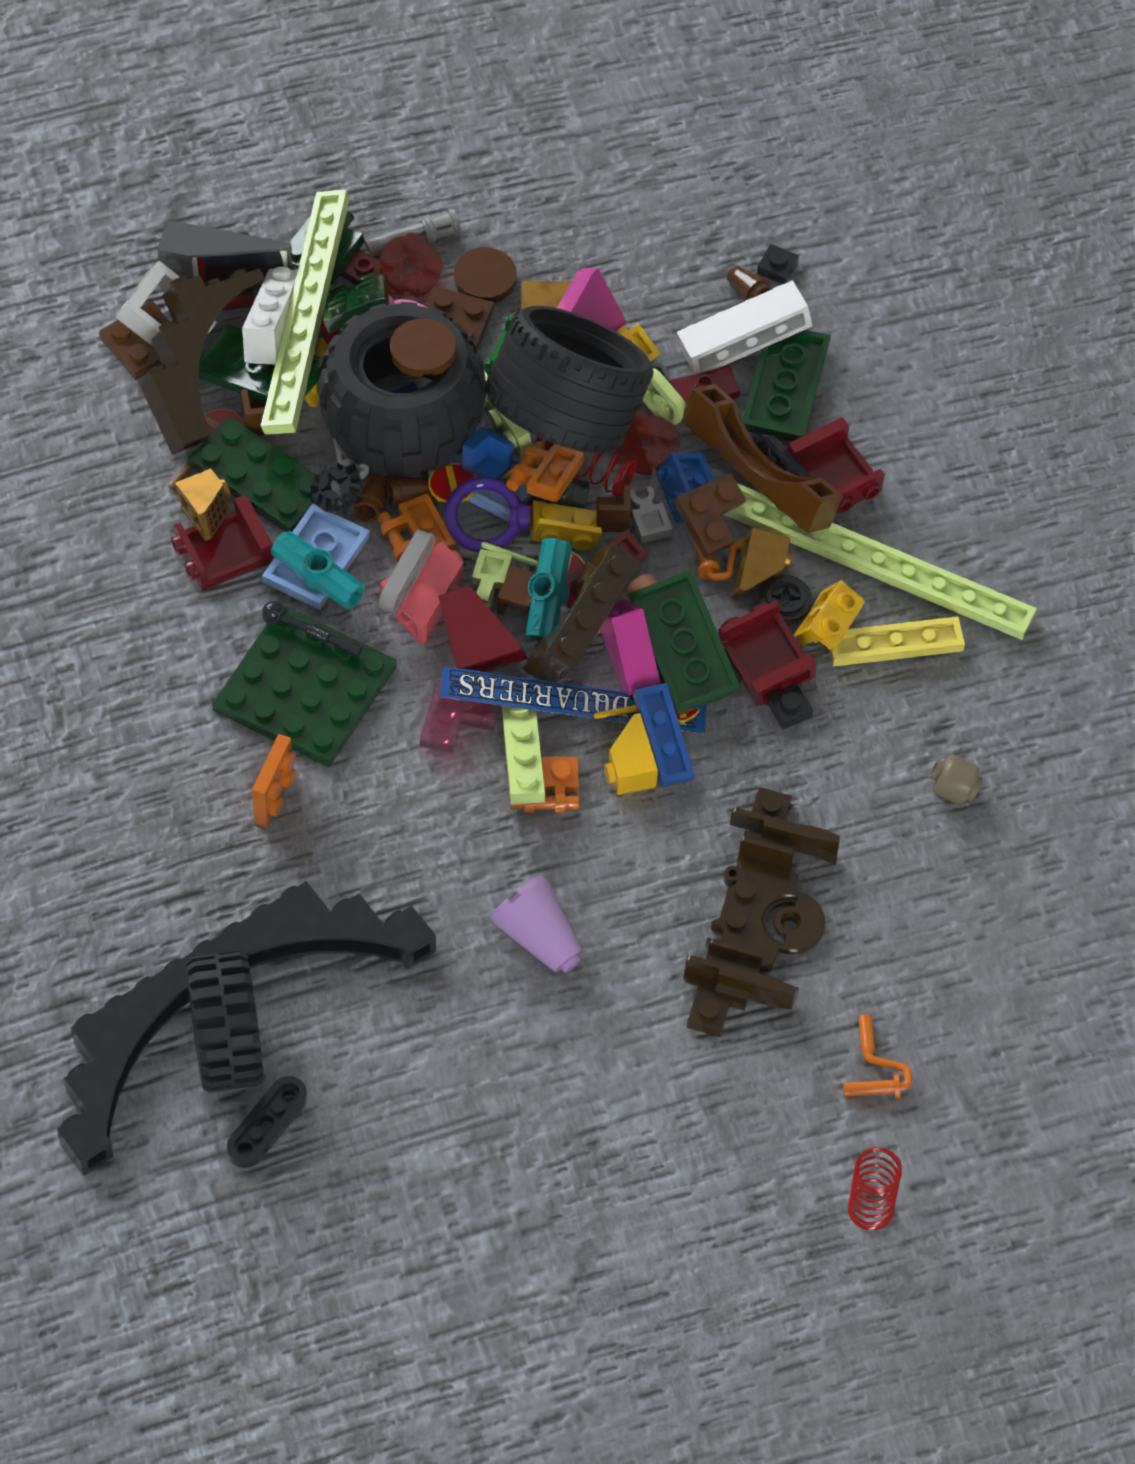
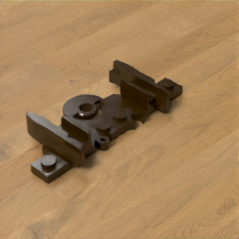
M759 787L752 811L736 807L732 810L730 825L762 833V835L745 830L740 842L736 866H728L724 871L723 881L729 886L720 917L711 922V930L720 932L722 937L719 939L706 938L705 946L708 949L706 959L693 955H688L686 958L683 980L687 984L698 986L687 1021V1028L721 1037L729 1007L745 1011L751 999L771 1007L792 1009L796 1001L799 987L792 986L770 976L762 975L761 972L772 970L779 952L784 954L804 953L815 947L821 940L825 930V916L820 905L812 897L796 891L799 875L791 868L794 851L820 858L835 866L840 836L815 826L786 821L792 800L791 795ZM781 906L785 907L780 908L775 913L773 926L780 936L786 938L784 943L776 940L769 933L766 925L769 914ZM786 921H793L796 924V928L787 929L784 927V923Z

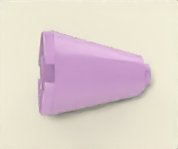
M539 875L517 889V894L510 900L506 898L492 912L490 919L494 925L555 973L561 969L564 973H567L581 962L578 956L581 954L582 949L549 881L544 876Z

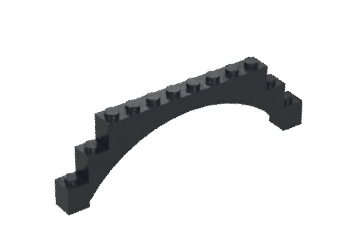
M307 881L299 886L287 888L275 901L258 906L251 916L241 922L231 923L223 930L222 934L212 940L202 941L194 948L193 952L181 959H173L156 975L141 979L127 993L122 996L116 995L105 1003L103 1008L93 1014H85L75 1022L74 1026L71 1027L73 1043L88 1063L75 1066L64 1077L66 1093L81 1114L68 1117L57 1129L61 1147L83 1176L114 1157L110 1134L119 1096L129 1073L145 1047L157 1032L181 1008L190 1002L186 974V962L190 958L241 951L247 954L251 969L262 964L290 957L314 954H354L400 962L408 970L436 952L435 933L412 905L403 911L397 910L393 912L383 923L359 893L350 899L344 898L340 900L330 911Z

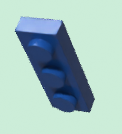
M667 683L634 690L633 698L638 713L641 714L658 768L657 778L660 788L693 781L695 774Z

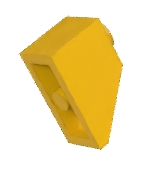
M640 713L632 716L609 751V763L604 764L606 780L608 784H614L617 795L655 788L657 786L658 768Z

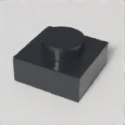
M770 244L757 266V274L778 283L786 284L798 264L799 255Z
M798 684L768 696L767 704L782 729L813 717L814 710Z

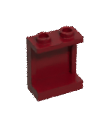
M843 417L788 443L787 448L811 478L822 477L843 495L836 514L847 512L853 505L865 499L871 500L882 491L885 473L881 469L873 471L848 438L850 426Z
M246 494L234 499L235 510L228 512L212 539L205 541L195 526L184 530L180 522L173 524L175 536L171 537L172 546L178 556L183 555L186 560L184 566L191 581L196 580L202 591L269 565L274 559V556L271 554L273 543Z
M777 600L769 604L766 602L760 603L749 614L740 618H730L718 629V635L727 652L728 659L741 675V681L756 706L767 702L768 696L797 684L799 686L816 677L815 660L810 653L805 655L782 618L780 605Z

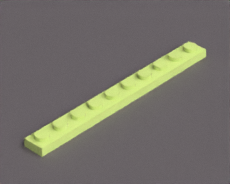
M347 190L316 192L261 423L265 435L296 433L350 200Z
M738 484L746 502L743 506L723 514L751 527L789 537V543L1020 640H1023L1036 613L1037 608L837 524L832 523L830 528L806 533L784 512L778 510L775 504L764 494L741 484Z

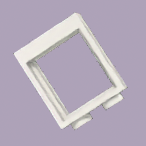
M158 261L147 272L115 317L153 346L151 339L160 331L158 327L161 324L143 311L141 306L157 285L167 291L171 287L169 283L179 276L161 261ZM214 320L209 332L213 329L217 321Z

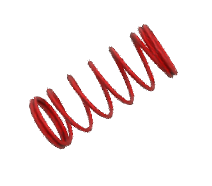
M537 436L535 441L542 442L543 438ZM547 440L544 444L546 451L552 445V442ZM618 451L614 454L606 474L598 482H593V468L602 453H595L591 466L583 474L579 475L577 473L575 476L580 478L589 473L592 485H598L605 479V491L612 493L616 497L621 496L624 484L630 485L637 468L636 460L630 458L624 462L616 475L612 490H609L607 488L608 477L616 465L620 453Z
M873 1147L866 1149L855 1162L848 1201V1213L854 1224L864 1230L874 1231L882 1229L890 1223L894 1215L898 1188L902 1176V1165L896 1154L886 1148ZM872 1152H884L891 1156L897 1168L890 1160L881 1156L863 1157ZM871 1159L883 1160L893 1168L895 1175L882 1164L870 1163L861 1167L860 1165ZM867 1167H880L892 1176L894 1182L887 1175L878 1171L871 1170L861 1174L859 1172ZM868 1174L880 1175L887 1179L890 1185L888 1186L879 1179H862L861 1177ZM865 1182H877L885 1187L870 1186ZM861 1192H865L869 1195L874 1196L884 1195L885 1198L880 1200H870L862 1196ZM858 1195L862 1200L869 1203H882L888 1201V1203L880 1207H868L862 1204L856 1196ZM854 1201L866 1210L878 1211L887 1208L889 1205L890 1207L883 1213L871 1215L861 1212L855 1206ZM853 1209L858 1214L867 1218H878L886 1215L887 1213L888 1215L885 1216L882 1220L876 1222H866L862 1219H859L855 1215Z

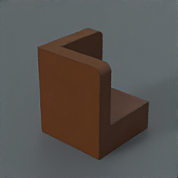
M247 389L240 390L245 427L258 436L265 435L261 423L266 402H249Z
M624 484L623 498L597 497L596 524L597 527L602 528V532H624L626 529L629 531L631 485Z
M514 566L510 567L497 597V614L504 615L508 604L525 610L530 608L532 597L528 592V583L536 573Z

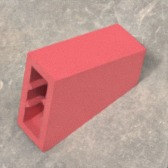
M443 541L433 547L427 562L401 608L396 614H393L421 645L427 642L443 615L438 595L447 593L446 591L449 588L459 586L463 582L464 561L456 550H450ZM390 577L380 583V595Z

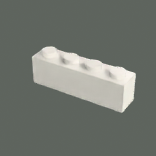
M288 267L269 269L242 327L245 363L276 364L298 270H291Z
M792 280L696 324L689 325L678 331L677 335L686 360L694 374L718 369L808 329L813 325L808 305Z

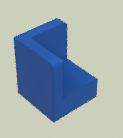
M482 427L468 441L463 443L462 469L477 477L501 479L513 467L514 444Z

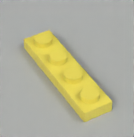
M957 616L848 629L837 648L829 651L832 665L835 667L963 652L965 642L959 617Z

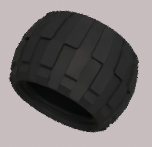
M401 302V304L385 305L384 303L370 307L368 312L360 316L354 315L343 324L339 334L334 335L320 367L321 374L318 381L321 414L332 438H335L337 444L340 445L341 450L346 453L348 458L357 465L365 464L369 466L374 473L386 476L389 473L404 474V477L420 476V472L430 469L436 471L450 464L454 454H462L463 443L476 433L478 423H480L485 410L486 378L484 365L479 353H477L473 340L460 323H452L451 319L447 317V313L434 307L425 308L417 306V303ZM418 318L433 319L443 323L452 331L456 339L455 359L451 366L441 374L432 376V373L423 374L425 378L432 380L425 387L410 393H391L373 384V382L384 377L405 374L394 365L390 353L391 337L402 324Z

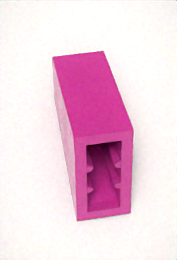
M581 268L577 271L557 308L589 318L614 331L625 325L627 322L599 269Z
M626 599L616 601L600 630L620 689L628 695H632L636 689L655 686L661 683L643 609Z

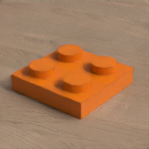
M281 734L277 735L252 788L254 823L266 828L272 816L277 817L283 805L282 795L285 789H291L295 781L296 770L293 769L295 753L292 752L290 737Z

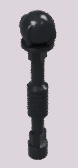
M279 601L268 602L262 609L263 619L267 624L279 626L284 622L305 631L307 636L325 644L329 642L340 647L355 658H358L363 650L362 645L342 640L332 635L331 631L316 624H307L287 614V608L283 607V604Z

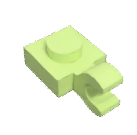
M480 549L472 580L473 584L479 585L477 590L478 596L491 610L495 588L501 589L508 571L513 565V556Z

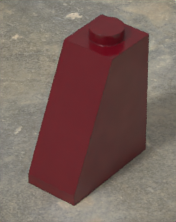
M454 586L446 591L447 593L438 595L457 668L488 672L528 659L527 653L521 644L471 586Z

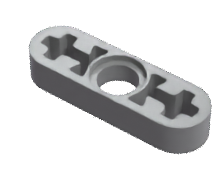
M420 529L415 532L382 590L378 603L379 608L393 614L399 611L433 550L435 535Z

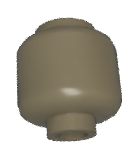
M949 755L943 762L937 760L929 776L930 779L934 780L933 792L958 805L963 804L966 800L971 802L974 799L983 779L979 776V768L976 765L956 755Z

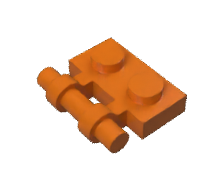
M535 441L532 446H528L521 455V462L514 465L510 470L506 486L509 490L516 491L519 486L527 483L528 494L557 503L583 465L584 453L555 443L549 451H546L545 445L542 442Z
M428 493L398 504L399 517L392 519L389 512H383L377 518L381 525L380 531L384 539L389 540L393 546L392 553L398 562L411 539L404 541L400 534L407 529L412 537L418 529L435 535L434 547L443 541L450 550H456V543L448 532Z
M541 757L545 793H554V796H545V803L510 804V809H524V813H534V809L554 810L555 813H565V810H579V796H565V793H578V757Z

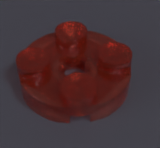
M408 233L405 236H399L390 240L379 257V275L384 274L389 284V289L401 296L408 294L414 295V297H421L428 294L440 279L444 266L435 248L424 239H421L416 233ZM405 261L414 263L417 271L415 272L413 269L407 271L404 268Z
M637 412L622 446L615 449L616 452L619 451L620 453L619 461L623 465L626 460L633 458L637 462L636 474L652 475V471H658L671 452L679 453V430L675 425L661 417L648 415L645 412ZM642 441H651L656 446H649L647 449L642 448Z

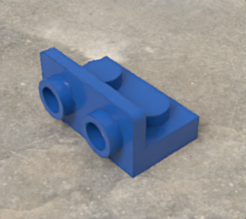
M671 452L657 470L658 481L661 484L676 523H683L684 521L673 500L681 494L713 481L703 454Z

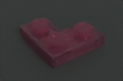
M435 683L420 737L421 747L453 753L460 725L494 731L500 705L441 697V684Z

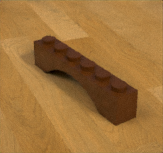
M716 384L692 389L681 420L691 429V432L700 437L712 448L714 453L720 455L737 473L754 485L758 492L763 493L772 501L778 510L790 517L801 530L806 533H812L830 528L843 495L822 477L808 478L797 476L781 469L770 461L749 435L741 419L736 402Z

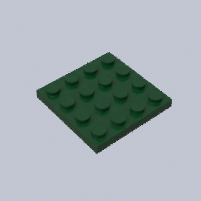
M283 605V607L287 608V614L307 624H316L331 631L332 635L342 640L362 645L363 650L360 656L355 658L340 647L329 642L325 644L307 636L305 631L284 622L279 626L276 624H266L213 701L212 710L274 741L278 734L290 737L292 750L330 768L396 669L397 660Z

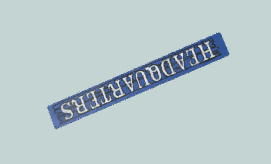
M443 667L440 696L444 698L594 718L593 715L596 712L636 705L633 694L628 695L623 691L452 667ZM706 705L700 707L699 713L692 720L679 723L681 731L705 733ZM638 712L600 719L628 723L632 716L638 714Z

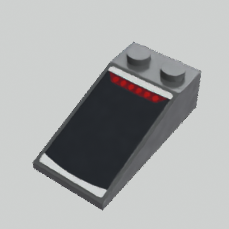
M167 220L157 249L158 261H161L179 277L187 275L188 279L200 275L204 283L214 278H220L221 281L230 279L229 276L232 273L244 268L248 272L260 268L264 279L269 269L288 267L293 270L291 243ZM263 282L256 289H260Z

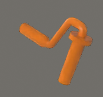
M740 539L730 546L726 572L721 573L720 564L712 559V555L704 558L694 541L700 561L697 569L699 576L712 581L730 579L734 571L736 551L741 552L744 539Z
M869 1014L860 1015L858 1018L860 1045L865 1060L871 1064L903 1071L904 1081H899V1074H893V1080L843 1083L844 1097L894 1094L895 1099H900V1091L907 1090L912 1085L911 1067L904 1063L873 1056L875 1051L873 1019Z

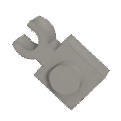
M646 486V498L643 499L638 498L634 490H630V505L634 508L631 511V519L641 544L670 537L673 533V528L663 502L654 504L655 492L651 486Z

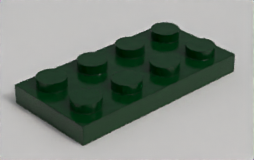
M375 272L358 279L359 284L347 288L346 285H342L329 291L330 296L327 297L324 310V324L328 333L343 328V324L354 315L360 316L368 312L370 307L384 303L389 305V284L384 274L377 276Z
M227 324L201 354L199 379L241 393L240 390L247 389L249 397L267 402L275 364L245 363L242 329ZM313 356L304 397L319 381L323 357Z
M803 330L761 349L742 417L748 432L760 435L770 434L778 439L794 441L806 434L831 335Z
M230 416L188 457V465L199 473L212 469L219 479H225L232 496L238 498L246 494L258 514L285 532H293L312 503L315 504L312 499L310 486L313 485L316 474Z
M691 569L628 593L631 603L642 608L644 611L654 658L664 683L668 685L678 716L741 692L739 682Z

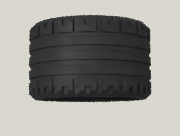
M530 306L515 313L486 380L485 391L492 405L502 415L526 431L570 449L589 453H605L622 446L639 409L640 402L651 382L654 371L646 354L638 346L614 330L566 310L548 306Z

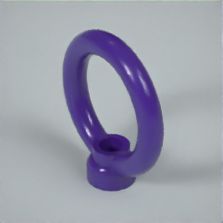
M476 477L461 483L449 496L444 511L445 524L451 537L459 545L470 551L480 552V549L486 550L481 547L482 542L504 548L515 539L520 530H529L531 504H522L517 493L509 490L506 483L499 479ZM490 490L498 493L506 500L510 509L509 524L499 536L481 540L469 536L462 530L458 522V508L461 501L474 491Z

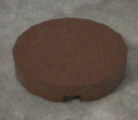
M484 247L469 250L459 257L454 266L456 288L461 294L487 301L494 300V303L502 301L512 293L516 286V267L513 260L500 250Z
M418 318L405 322L395 330L391 337L390 353L392 361L399 370L413 377H424L423 374L431 373L432 376L441 374L451 366L455 359L456 339L446 325L436 320Z

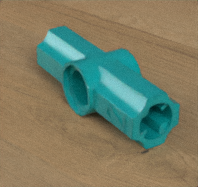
M284 531L276 538V542L271 548V554L303 577L304 583L309 589L322 591L346 610L348 608L353 609L360 602L362 595L365 593V585L335 564L328 551L313 548L291 531Z
M557 538L542 539L537 572L528 583V592L532 600L525 637L540 641L553 631L559 622L561 606L569 598V587L565 582L572 543ZM551 586V590L546 594L547 589Z

